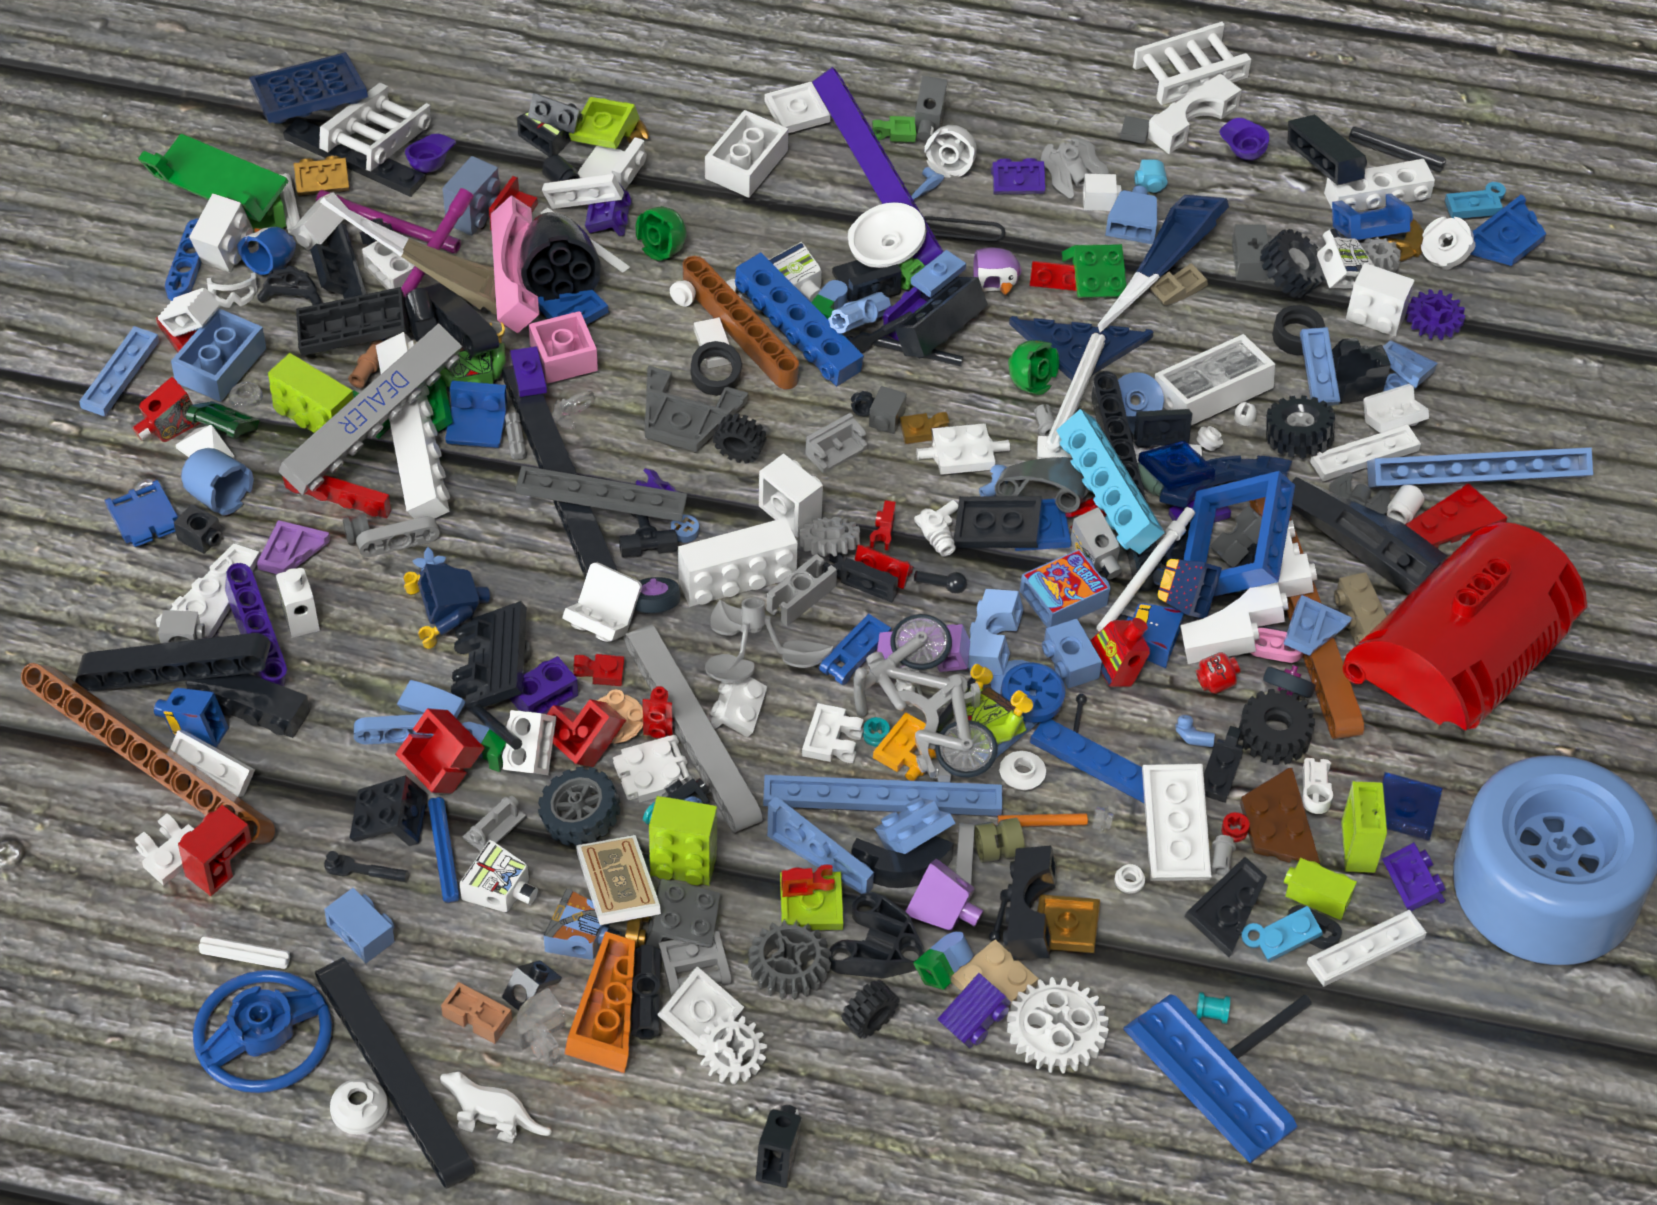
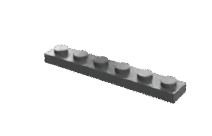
M521 466L516 484V494L679 522H682L687 501V493Z

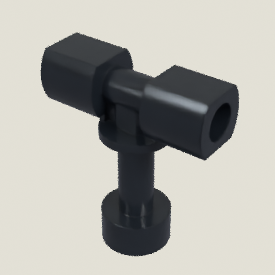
M631 513L633 517L637 518L639 528L635 531V534L619 536L621 557L641 555V550L656 548L658 553L677 551L678 541L675 529L657 531L654 526L650 525L648 516Z

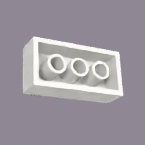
M786 518L678 546L679 584L689 607L707 604L713 600L732 597L738 593L758 590L764 586L782 582L797 570V541Z

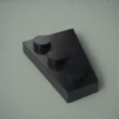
M1244 857L1186 912L1184 917L1230 958L1267 876L1248 858Z

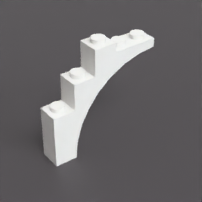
M1290 520L1288 525L1279 582L1249 588L1239 599L1223 610L1204 619L1180 625L1188 664L1200 662V660L1218 652H1223L1228 657L1256 652L1254 640L1260 639L1258 627L1285 622L1283 610L1289 609L1287 597L1314 592L1312 581L1317 580L1315 564H1309L1307 553L1300 554L1298 543L1292 544L1291 537H1296L1293 520Z

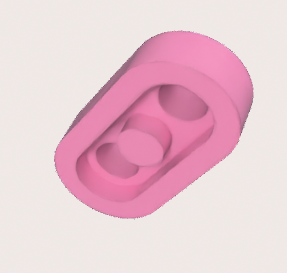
M1258 628L1260 639L1254 640L1256 652H1250L1252 655L1288 663L1297 662L1302 658V652L1283 644L1287 632Z

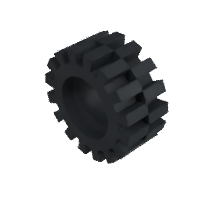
M735 413L734 416L727 414L726 417L722 418L713 436V443H716L715 448L717 450L721 449V455H728L727 459L729 460L735 458L737 463H741L743 460L745 464L750 461L754 462L756 458L758 459L767 440V437H765L766 431H762L763 427L761 424L755 425L756 420L752 419L749 421L747 420L748 416L743 415L741 418L738 413Z
M881 980L871 981L870 985L866 984L863 986L862 991L858 990L855 993L856 997L848 1001L849 1005L844 1007V1012L841 1014L842 1021L860 1039L867 1038L868 1035L872 1036L875 1030L879 1031L882 1028L881 1025L888 1023V1018L895 1014L894 1010L899 1006V997Z

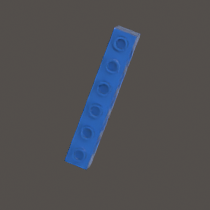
M761 252L736 267L735 285L741 293H745L755 308L761 310L769 318L771 324L776 328L778 327L786 335L788 341L792 345H796L803 352L807 361L812 362L825 379L830 380L837 387L861 372L864 355L842 333H837L834 328H831L829 320Z

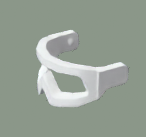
M251 273L250 279L233 285L215 284L211 278H207L208 290L214 294L220 306L230 308L233 302L239 306L247 304L254 298L257 292L256 273ZM246 286L250 289V292L242 298L234 292L226 300L216 295V290L233 291Z

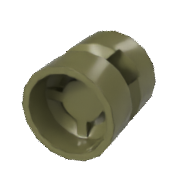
M1018 818L1000 820L996 826L993 822L976 824L974 826L975 845L981 863L997 861L1001 855H1004L1006 859L1015 858L1016 848H1025L1024 836ZM995 835H997L999 847H996Z

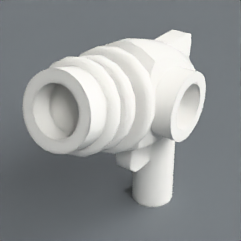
M954 500L937 511L925 508L919 515L914 517L915 523L921 528L925 538L941 556H948L955 551L954 540L949 531V525L952 524V518L949 515L958 510V504Z

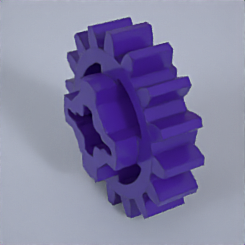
M1429 289L1428 294L1425 295L1420 291L1418 297L1413 296L1408 304L1406 312L1408 314L1407 322H1412V330L1420 329V336L1427 333L1429 334V339L1437 335L1440 340H1443L1446 334L1452 338L1454 332L1459 333L1461 326H1463L1465 308L1459 307V299L1452 300L1453 294L1451 293L1444 296L1442 290H1439L1438 294H1434L1432 289Z

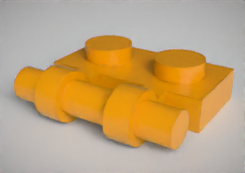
M905 712L873 751V759L896 772L903 765L908 766L910 769L906 772L905 777L909 781H915L918 776H923L925 772L921 773L916 761V755L913 752L917 749L915 733L918 730L925 729L926 723ZM928 749L930 759L937 758L935 750Z

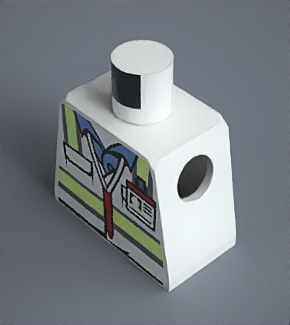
M491 840L488 841L460 881L462 900L502 912L509 911L517 899L531 905L537 896L538 888L527 884L529 881L528 866Z

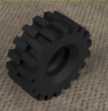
M1268 689L1267 695L1260 691L1257 693L1256 698L1251 696L1248 699V703L1244 705L1239 725L1241 729L1239 740H1243L1242 746H1244L1245 750L1251 748L1249 755L1253 758L1259 755L1261 756L1260 761L1266 763L1267 759L1273 760L1272 765H1279L1280 760H1283L1286 765L1291 763L1292 757L1297 761L1301 758L1302 753L1306 754L1315 726L1314 712L1312 708L1307 709L1308 703L1304 699L1299 702V695L1295 693L1292 696L1286 695L1287 690L1281 689L1280 694H1277L1275 689ZM1269 720H1279L1285 723L1288 729L1274 730L1266 722Z

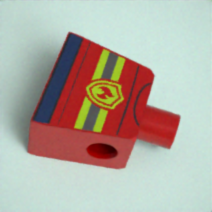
M1133 618L1132 621L1113 620L1090 640L1102 661L1100 671L1109 687H1131L1150 654V648L1142 636L1148 626L1140 618Z

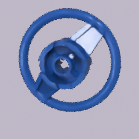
M277 970L248 972L223 983L204 1001L194 1023V1050L204 1070L213 1079L226 1087L249 1093L280 1090L303 1079L324 1057L332 1034L331 1013L320 992L312 984L299 976ZM264 982L280 983L298 990L281 993L276 989L274 992L271 990H261L260 986H255L242 991L232 1000L233 1005L229 1010V1014H227V1021L206 1042V1027L212 1012L232 992L251 984ZM318 1015L320 1029L316 1045L307 1059L292 1071L272 1079L248 1080L231 1075L220 1068L244 1051L250 1056L257 1057L262 1053L276 1050L291 1039L294 1024Z

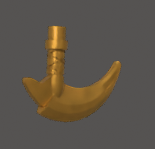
M1413 218V221L1410 223V232H1406L1404 240L1386 236H1379L1378 238L1382 240L1387 238L1389 243L1396 242V247L1401 253L1400 261H1403L1413 256L1419 257L1421 255L1424 231Z

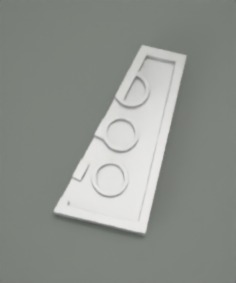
M233 544L210 566V571L203 578H198L192 584V589L184 597L179 596L172 603L173 607L170 610L198 612L200 623L205 624L204 639L213 638L231 608L225 592L226 571L228 567L234 563H243L248 565L253 572L260 558L259 551ZM162 614L156 619L157 627L160 626Z

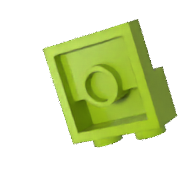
M590 97L581 112L584 115L581 124L577 123L575 133H569L571 141L616 149L623 136L630 137L640 119L635 104Z

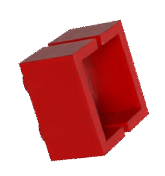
M427 708L413 730L416 733L433 734V736L409 734L395 755L431 793H453L467 774L464 768H471L485 747L449 710Z

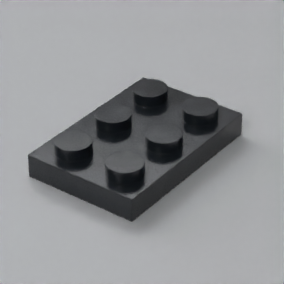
M959 496L954 533L955 548H1038L1043 510L1042 496Z

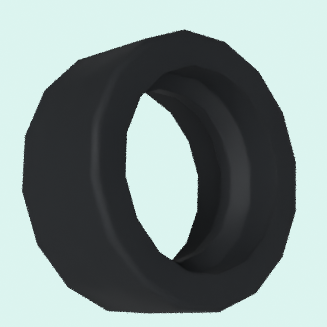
M1291 305L1283 308L1277 314L1272 336L1279 349L1289 354L1303 355L1301 337L1288 333L1283 327L1289 324H1301L1310 329L1325 328L1324 319L1317 311L1310 307Z
M720 341L707 342L698 347L692 355L690 368L692 382L702 392L715 396L721 395L726 387L735 389L740 381L742 371L741 358L736 349ZM711 356L723 357L731 363L732 372L724 380H709L701 374L700 366L702 361Z

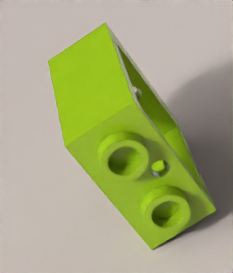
M1352 781L1341 820L1345 871L1375 873L1387 835L1383 783Z

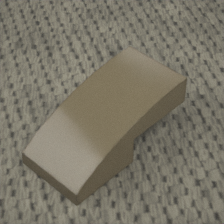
M1191 263L1175 275H1172L1170 272L1166 273L1153 283L1149 290L1163 305H1168L1195 294L1208 286L1207 279Z

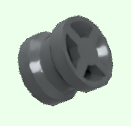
M365 512L359 513L357 517L353 518L349 516L342 517L348 544L354 543L360 533L369 530Z

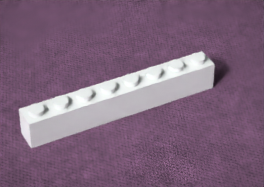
M402 332L376 345L381 374L417 343L416 340H411ZM425 385L420 389L421 395L411 404L407 401L401 407L403 409L402 412L394 420L390 421L406 511L414 519L425 516L435 519L450 512L447 501L450 499V495L444 485L443 478L446 475L439 460L441 451L435 440L437 430L431 420L433 410L427 399L429 389Z

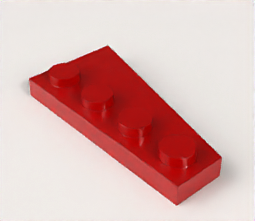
M1468 483L1405 525L1438 548L1440 544L1450 541L1454 543L1460 541L1462 536L1474 533L1479 528L1488 524L1506 523L1508 517Z

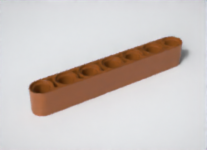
M689 256L684 259L683 280L690 282L694 286L696 291L694 298L713 318H720L723 329L776 386L781 389L794 388L798 383L799 360L702 257Z

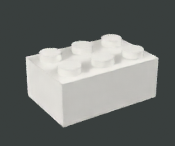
M744 110L705 156V179L750 197L788 151V128Z

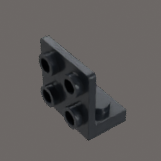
M855 260L832 268L835 279L846 284L849 302L860 300L878 292H882L886 297L900 293L902 271L898 264L876 268Z
M1190 409L1136 411V416H1127L1131 437L1136 446L1149 448L1153 445L1178 446L1179 444L1189 443L1192 412Z
M406 775L359 789L349 838L356 842L387 832H393L408 846L419 844L427 793Z

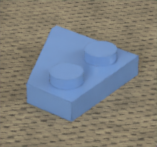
M1391 340L1383 346L1391 363L1390 368L1415 388L1434 373L1438 364Z
M1301 595L1297 601L1283 644L1310 656L1346 628L1352 617Z

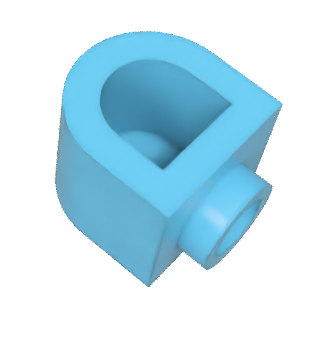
M1141 160L1139 170L1135 171V185L1143 186L1148 192L1153 193L1164 189L1168 183L1164 164L1159 160Z

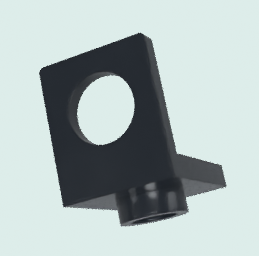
M540 960L518 966L502 998L523 1015L527 1014L538 990L559 983L562 977ZM517 984L522 985L526 990L527 996L524 1002L518 1001L514 996V988Z

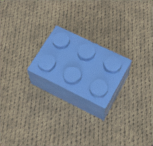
M219 308L203 328L200 327L171 360L174 379L180 385L221 402L265 351L266 344L263 327Z

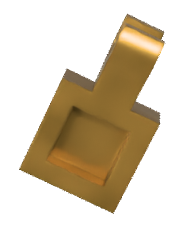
M947 412L937 413L930 419H928L927 413L900 417V426L905 444L931 441L932 428L948 427L947 423H949Z

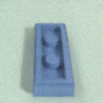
M1328 327L1302 329L1300 337L1311 399L1312 397L1318 398L1319 403L1324 400L1327 402V406L1339 405L1340 396Z

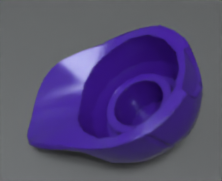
M1232 119L1219 131L1232 152L1241 159H1259L1268 148L1269 132L1262 126L1247 119Z
M431 134L409 145L405 149V155L408 163L414 170L426 174L436 171L443 166L447 152L456 144V141L442 134Z

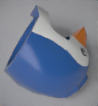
M280 227L255 228V233L245 236L237 244L238 253L247 267L259 275L273 273L274 269L284 267L291 260L296 249V242L293 236ZM249 241L258 242L257 250L253 253H250L248 249Z

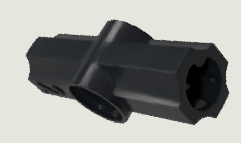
M641 945L639 948H635L632 1036H636L640 1040H651L653 1037L659 1036V1016L657 1014L660 1011L661 950L653 945ZM644 990L651 991V993L644 994L641 992Z

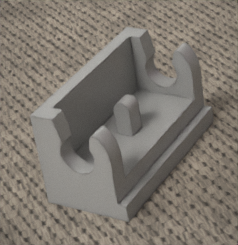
M849 413L807 436L805 455L824 474L865 451L867 443L861 437L865 436L866 432L853 418V415Z

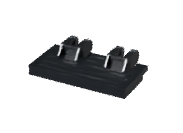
M522 601L471 619V622L455 629V636L458 640L454 642V650L460 653V655L469 653L468 665L459 667V669L452 672V679L455 684L451 685V693L460 698L466 696L465 705L468 708L479 704L482 707H486L522 694L527 607Z

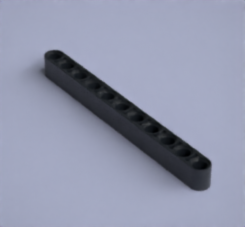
M513 365L502 368L504 384L514 409L520 416L521 426L539 469L577 475L543 393L520 397ZM553 500L585 580L590 565L596 562L617 571L591 507Z

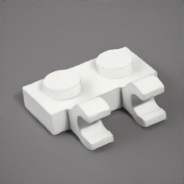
M818 703L802 748V756L831 762L833 755H835L841 761L853 763L856 756V751H854L856 743L850 740H839V736L843 732L852 739L861 740L863 719L847 717L846 709Z
M165 814L158 820V823L162 826L159 829L160 832L169 839L158 848L145 832L134 839L139 844L136 849L146 857L142 861L143 867L163 886L184 870L178 843L184 834L194 830L189 824L181 829L169 814Z

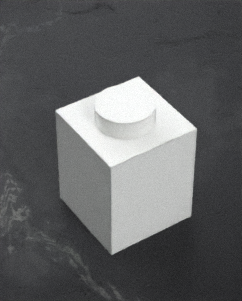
M1085 174L1083 186L1084 210L1111 211L1121 191V185H1116V174Z

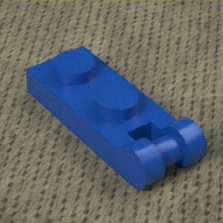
M868 614L833 649L831 654L821 662L819 670L826 675H833L835 681L841 685L847 684L852 674L866 661V658L877 650L879 634L891 632V627ZM839 661L845 663L842 668L837 665Z

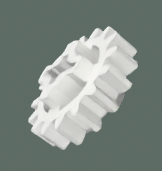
M732 1014L728 1015L725 1022L720 1016L717 1017L714 1025L709 1023L704 1029L706 1034H702L698 1040L703 1045L699 1047L697 1054L705 1055V1058L700 1063L701 1066L709 1065L711 1067L708 1073L709 1076L714 1075L716 1072L720 1074L719 1082L721 1083L726 1077H730L731 1083L736 1084L739 1076L744 1082L748 1081L751 1074L756 1075L760 1070L759 1065H762L766 1059L761 1053L766 1050L767 1044L759 1043L764 1036L763 1032L755 1034L753 1030L756 1024L753 1022L749 1026L745 1025L744 1016L738 1022L734 1021ZM723 1032L722 1039H717L716 1042H713L714 1037ZM751 1057L750 1062L741 1066L742 1059Z

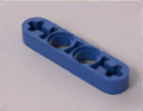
M193 219L187 223L168 273L165 290L168 299L171 301L175 297L192 291L202 262L197 252H185L188 248L194 247L189 237L199 219ZM185 266L191 268L190 271L184 273L178 271L181 267Z

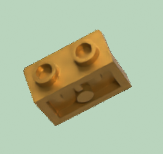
M329 156L325 160L319 161L307 158L300 160L299 163H294L297 196L318 194L320 190L330 193L349 191L346 158Z

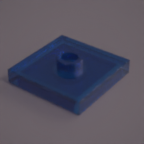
M1185 441L1141 452L1138 457V462L1168 490L1215 477L1216 469Z
M1385 772L1382 783L1387 829L1430 840L1443 788Z

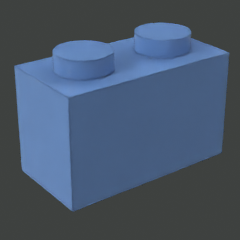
M354 888L324 909L327 925L365 963H368L395 942L393 934L394 924L386 914L383 913L381 915L375 910L371 899L365 894L361 896Z

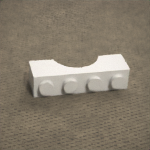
M1221 74L1208 79L1202 86L1194 91H1190L1184 98L1172 103L1160 114H1155L1149 121L1148 139L1168 154L1172 153L1187 143L1190 125L1188 121L1198 116L1224 118L1239 107L1242 89Z

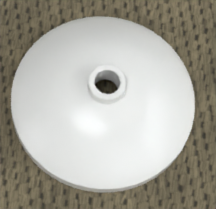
M903 203L878 205L863 213L855 221L849 233V246L854 257L862 264L876 268L889 267L908 260L920 249L925 240L926 225L922 215L912 206Z

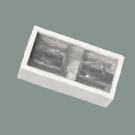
M1242 334L1155 373V380L1163 391V407L1166 410L1190 409L1192 412L1191 425L1274 388L1275 363Z

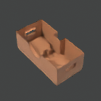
M460 982L457 983L441 1005L443 1017L462 1027H465L467 1023L473 1026V1033L496 1044L512 1021L511 1009Z

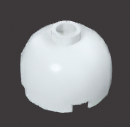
M946 125L937 129L929 137L924 148L929 167L936 173L948 178L951 177L950 175H964L973 165L977 154V145L973 136L966 129L958 125Z

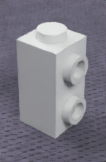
M334 192L323 196L347 208ZM323 197L319 198L290 230L296 237L297 242L305 247L306 250L312 249L316 243L321 245L344 219L320 202Z

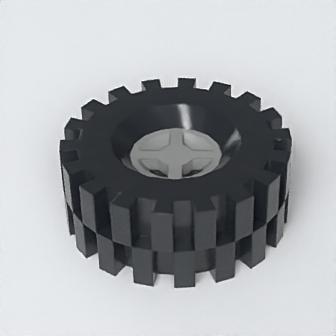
M1284 229L1263 247L1260 252L1262 254L1260 261L1264 262L1262 268L1268 271L1267 277L1269 279L1273 278L1275 281L1274 285L1277 288L1281 286L1282 292L1286 294L1290 292L1292 297L1298 295L1299 298H1303L1326 279L1317 257L1318 251L1316 249L1318 247L1315 243L1312 245L1307 236L1303 238L1301 232L1296 231L1294 233L1293 229H1288L1287 231Z
M1301 395V399L1289 396V400L1286 401L1282 398L1279 400V404L1274 402L1271 405V409L1268 408L1266 415V441L1273 450L1278 448L1279 454L1283 455L1287 452L1288 457L1293 458L1295 454L1300 455V458H1306V454H1310L1313 457L1317 456V451L1324 453L1327 447L1330 448L1333 445L1335 439V412H1333L1331 406L1327 407V402L1324 400L1319 403L1316 397H1312L1310 400L1304 395Z

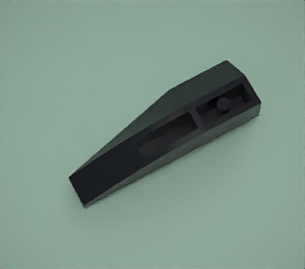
M1295 477L1292 481L1295 484L1291 507L1294 511L1408 595L1448 557L1398 520L1298 477Z

